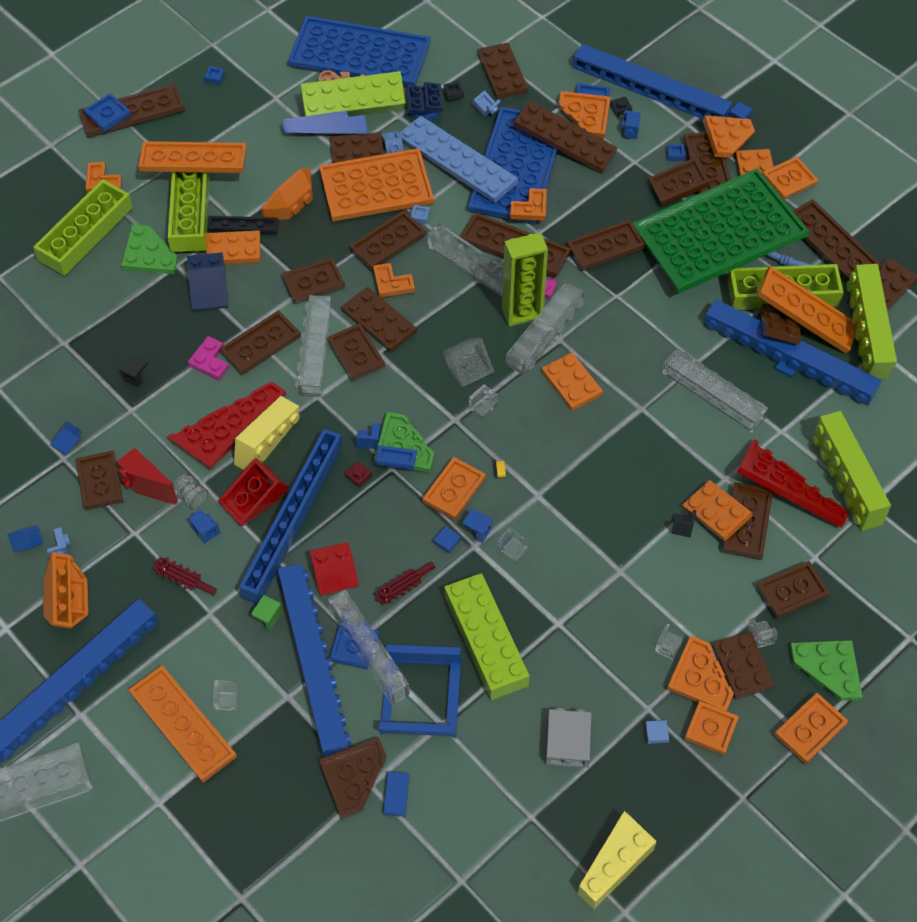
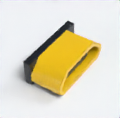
M494 459L495 477H506L505 462Z

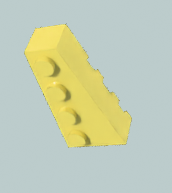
M280 396L235 438L234 465L245 470L255 458L264 462L291 427L298 422L300 417L299 405Z
M625 811L579 886L578 895L593 910L654 850L657 842Z

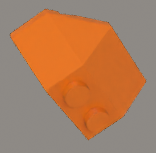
M309 167L299 169L274 191L267 203L261 207L262 217L278 218V220L290 219L298 214L306 204L311 202L313 192L311 169Z
M55 552L50 554L43 579V616L51 626L73 628L88 616L87 578L74 562L71 555Z

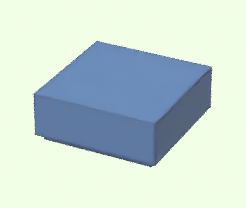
M414 205L410 216L417 223L427 224L430 207Z
M667 720L646 721L645 727L648 744L669 743Z

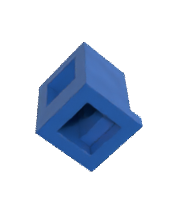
M624 110L621 130H625V138L637 139L640 112Z
M202 510L194 512L189 517L191 528L204 544L220 534L218 523L214 522L213 518L209 514L206 515Z

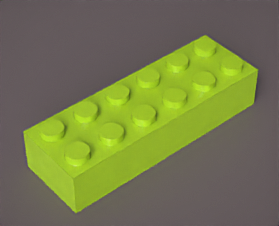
M401 71L301 84L305 116L347 111L348 117L405 110L406 103Z
M172 172L168 242L171 252L206 251L210 172Z
M102 179L33 246L37 260L65 276L133 208L130 194Z
M541 232L505 241L502 311L508 326L543 318L548 248Z
M837 264L773 267L829 305H840L843 288ZM769 267L735 268L729 271L727 284L731 307L738 310L760 309L762 303L769 304L757 296L765 272Z
M878 264L856 265L854 271L851 272L850 280L847 281L846 288L847 292H850V308H853L852 321L853 324H856L855 337L856 340H859L860 345L858 347V354L862 357L861 370L876 378L888 379L897 363L879 266Z
M841 411L820 416L812 440L814 445L818 446L821 458L828 466L830 476L834 477L839 493H842L846 507L851 510L854 523L859 526L861 531L883 525L891 504Z
M481 573L444 586L446 602L490 700L529 687L530 676L483 574Z

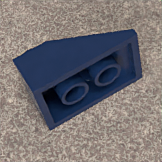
M223 252L187 256L192 312L228 308Z

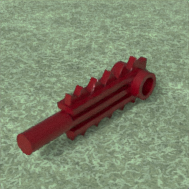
M160 556L157 561H153L155 566L152 570L157 571V576L164 575V579L170 577L171 583L177 581L178 586L184 584L185 589L189 588L190 591L195 590L197 587L213 596L215 595L217 588L201 581V574H197L196 571L190 572L189 567L183 569L182 564L177 566L176 561L169 562V557L162 558Z
M431 561L416 571L411 568L408 571L404 570V575L398 574V579H392L391 583H385V586L379 587V591L374 593L377 596L376 601L381 602L383 605L392 603V599H398L399 594L405 595V591H411L412 586L418 587V584L422 583L421 577L435 569V564Z

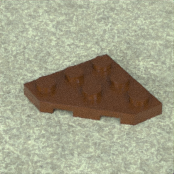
M379 737L319 759L341 819L362 812L386 761V754Z

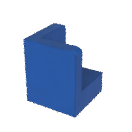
M65 421L54 435L50 445L67 455L80 439L82 431L68 421Z
M373 423L372 431L359 430L355 437L356 448L377 450L381 436V424Z
M474 509L470 511L463 521V526L475 531L476 540L481 543L484 542L492 530L493 519Z
M38 525L8 533L14 552L43 544Z

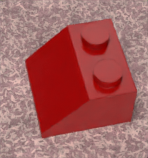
M349 542L310 551L320 596L359 587Z

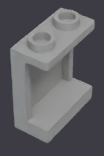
M563 708L549 710L546 765L588 768L590 761L591 712L581 709L566 711Z

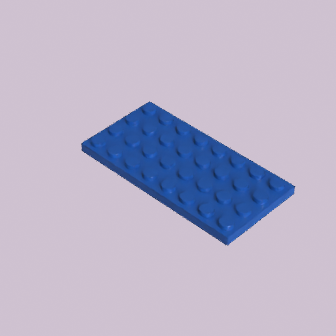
M306 16L289 57L288 66L322 72L331 70L341 75L340 72H349L350 77H358L361 74L366 76L401 71L403 86H407V84L416 85L431 37Z
M506 107L500 108L485 154L486 158L516 176L518 184L495 203L476 190H473L468 211L510 219L511 201L529 202V188H547L558 150L513 126L514 121L522 110ZM512 219L532 224L537 222V220Z

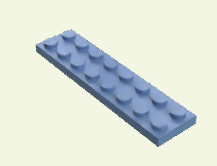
M419 116L399 133L402 137V143L411 149L419 148L422 156L494 203L518 184L516 176L422 116Z

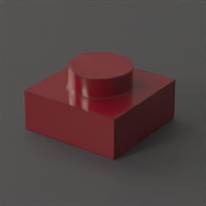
M357 461L345 472V477L360 488L372 477V471Z

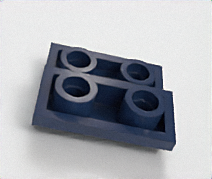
M424 82L423 86L407 84V114H429L442 111L441 84Z

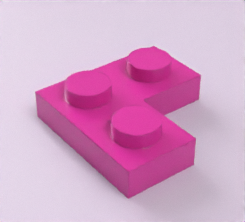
M208 336L189 359L188 366L220 381L229 369L228 363L216 358L220 353V347L224 346V344Z

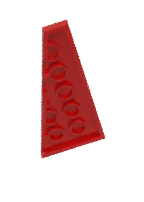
M271 381L252 391L251 395L235 400L234 404L228 407L224 406L204 416L196 424L183 427V430L175 435L174 433L168 435V440L211 470L235 446V438L280 396L285 397L286 391Z
M753 439L737 473L758 483L761 487L775 492L778 496L794 502L795 505L811 511L814 515L828 520L831 524L843 527L849 514L846 509L833 499L822 496L819 493V488L815 485L813 487L805 482L806 478L784 461H777L769 449L763 450L758 446L759 442Z

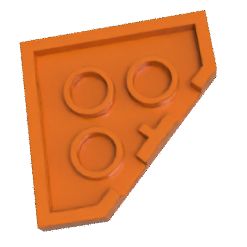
M561 91L559 109L577 126L599 138H605L610 97Z
M704 116L703 118L715 157L731 158L755 132L751 119Z
M690 635L667 690L697 703L702 701L727 711L734 693L731 687L728 686L725 674L713 654V649L710 643Z

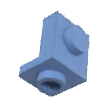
M485 90L472 101L473 105L484 117L489 113L493 115L499 109L498 105L501 102L499 99L495 102Z
M61 527L53 529L58 546L46 550L48 557L50 558L52 552L70 555L68 545H71L68 533L64 534Z

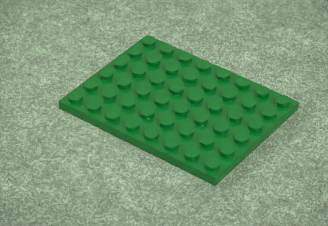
M758 168L633 223L645 242L647 249L679 293L809 236V230Z

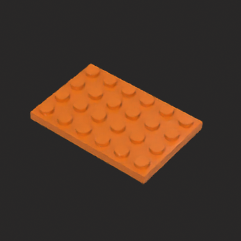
M419 148L319 165L332 222L412 208L414 205L434 204L433 193Z

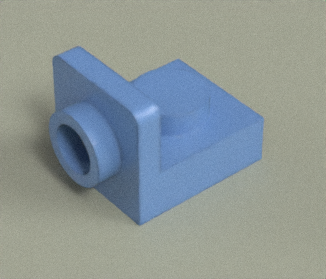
M398 131L382 134L387 154L404 151L402 137Z

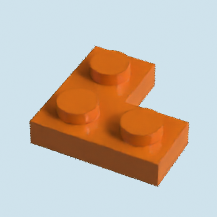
M105 162L88 163L87 193L102 179L122 189V176L106 175Z
M529 188V202L511 201L510 219L545 221L547 189Z
M391 263L373 266L379 297L383 298L415 292L412 274L394 277Z

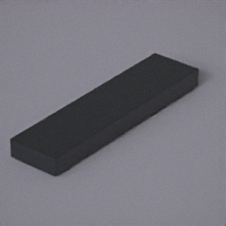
M209 215L207 233L260 231V235H277L279 220L278 218Z

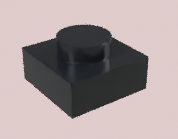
M459 81L443 84V90L448 101L464 97V91Z
M627 97L611 100L610 102L616 117L624 115V110L632 111V106Z

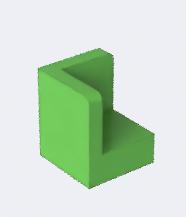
M263 595L254 608L252 617L264 622L266 629L271 631L283 613L281 603Z

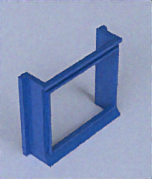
M386 645L387 667L382 722H379L380 733L382 735L386 733L450 736L456 739L461 648ZM395 663L450 665L446 724L390 722Z

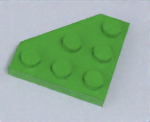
M132 224L121 265L122 270L175 274L178 263L177 255L170 251L168 245L150 226Z
M387 412L374 463H376L379 445L417 450L414 470L431 473L434 461L432 449L426 445L424 439L413 428L406 415Z
M852 640L791 643L790 651L793 666L799 670L802 669L810 675L814 682L822 688L825 687L831 691L839 701L862 699Z

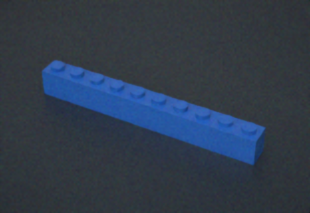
M582 44L574 55V69L701 119L704 116H729L732 102L585 44Z
M717 299L706 313L704 325L728 338H732L740 342V344L772 358L776 362L782 360L788 363L789 368L843 395H847L859 403L869 406L879 389L881 379L803 341H800L799 345L765 336L763 334L762 321Z
M323 429L239 586L243 599L258 604L262 596L266 594L343 447L340 434Z
M299 563L279 568L278 573L323 757H327L348 749V745H351L349 732L344 733L343 726H346L344 713H339L338 707H342L339 694L335 695L334 689L337 688L335 677H330L329 674L332 666L330 658H325L324 652H328L326 642L320 639L319 634H323L321 623H316L315 617L318 616L316 604L312 605L311 599H314L312 588H307L306 582L309 581L308 572L303 570L302 564Z
M140 599L136 600L0 721V763L11 758L15 750L21 745H25L35 732L42 730L53 716L61 713L64 706L74 701L84 688L91 686L101 673H105L110 668L113 662L122 658L132 645H136L143 635L155 628L158 620L155 613Z

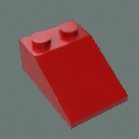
M133 448L116 461L119 468L117 471L122 477L121 483L126 489L130 488L136 494L173 505L178 503L173 483L136 448Z
M255 458L218 502L241 526H244L275 504L289 489V486L267 463Z

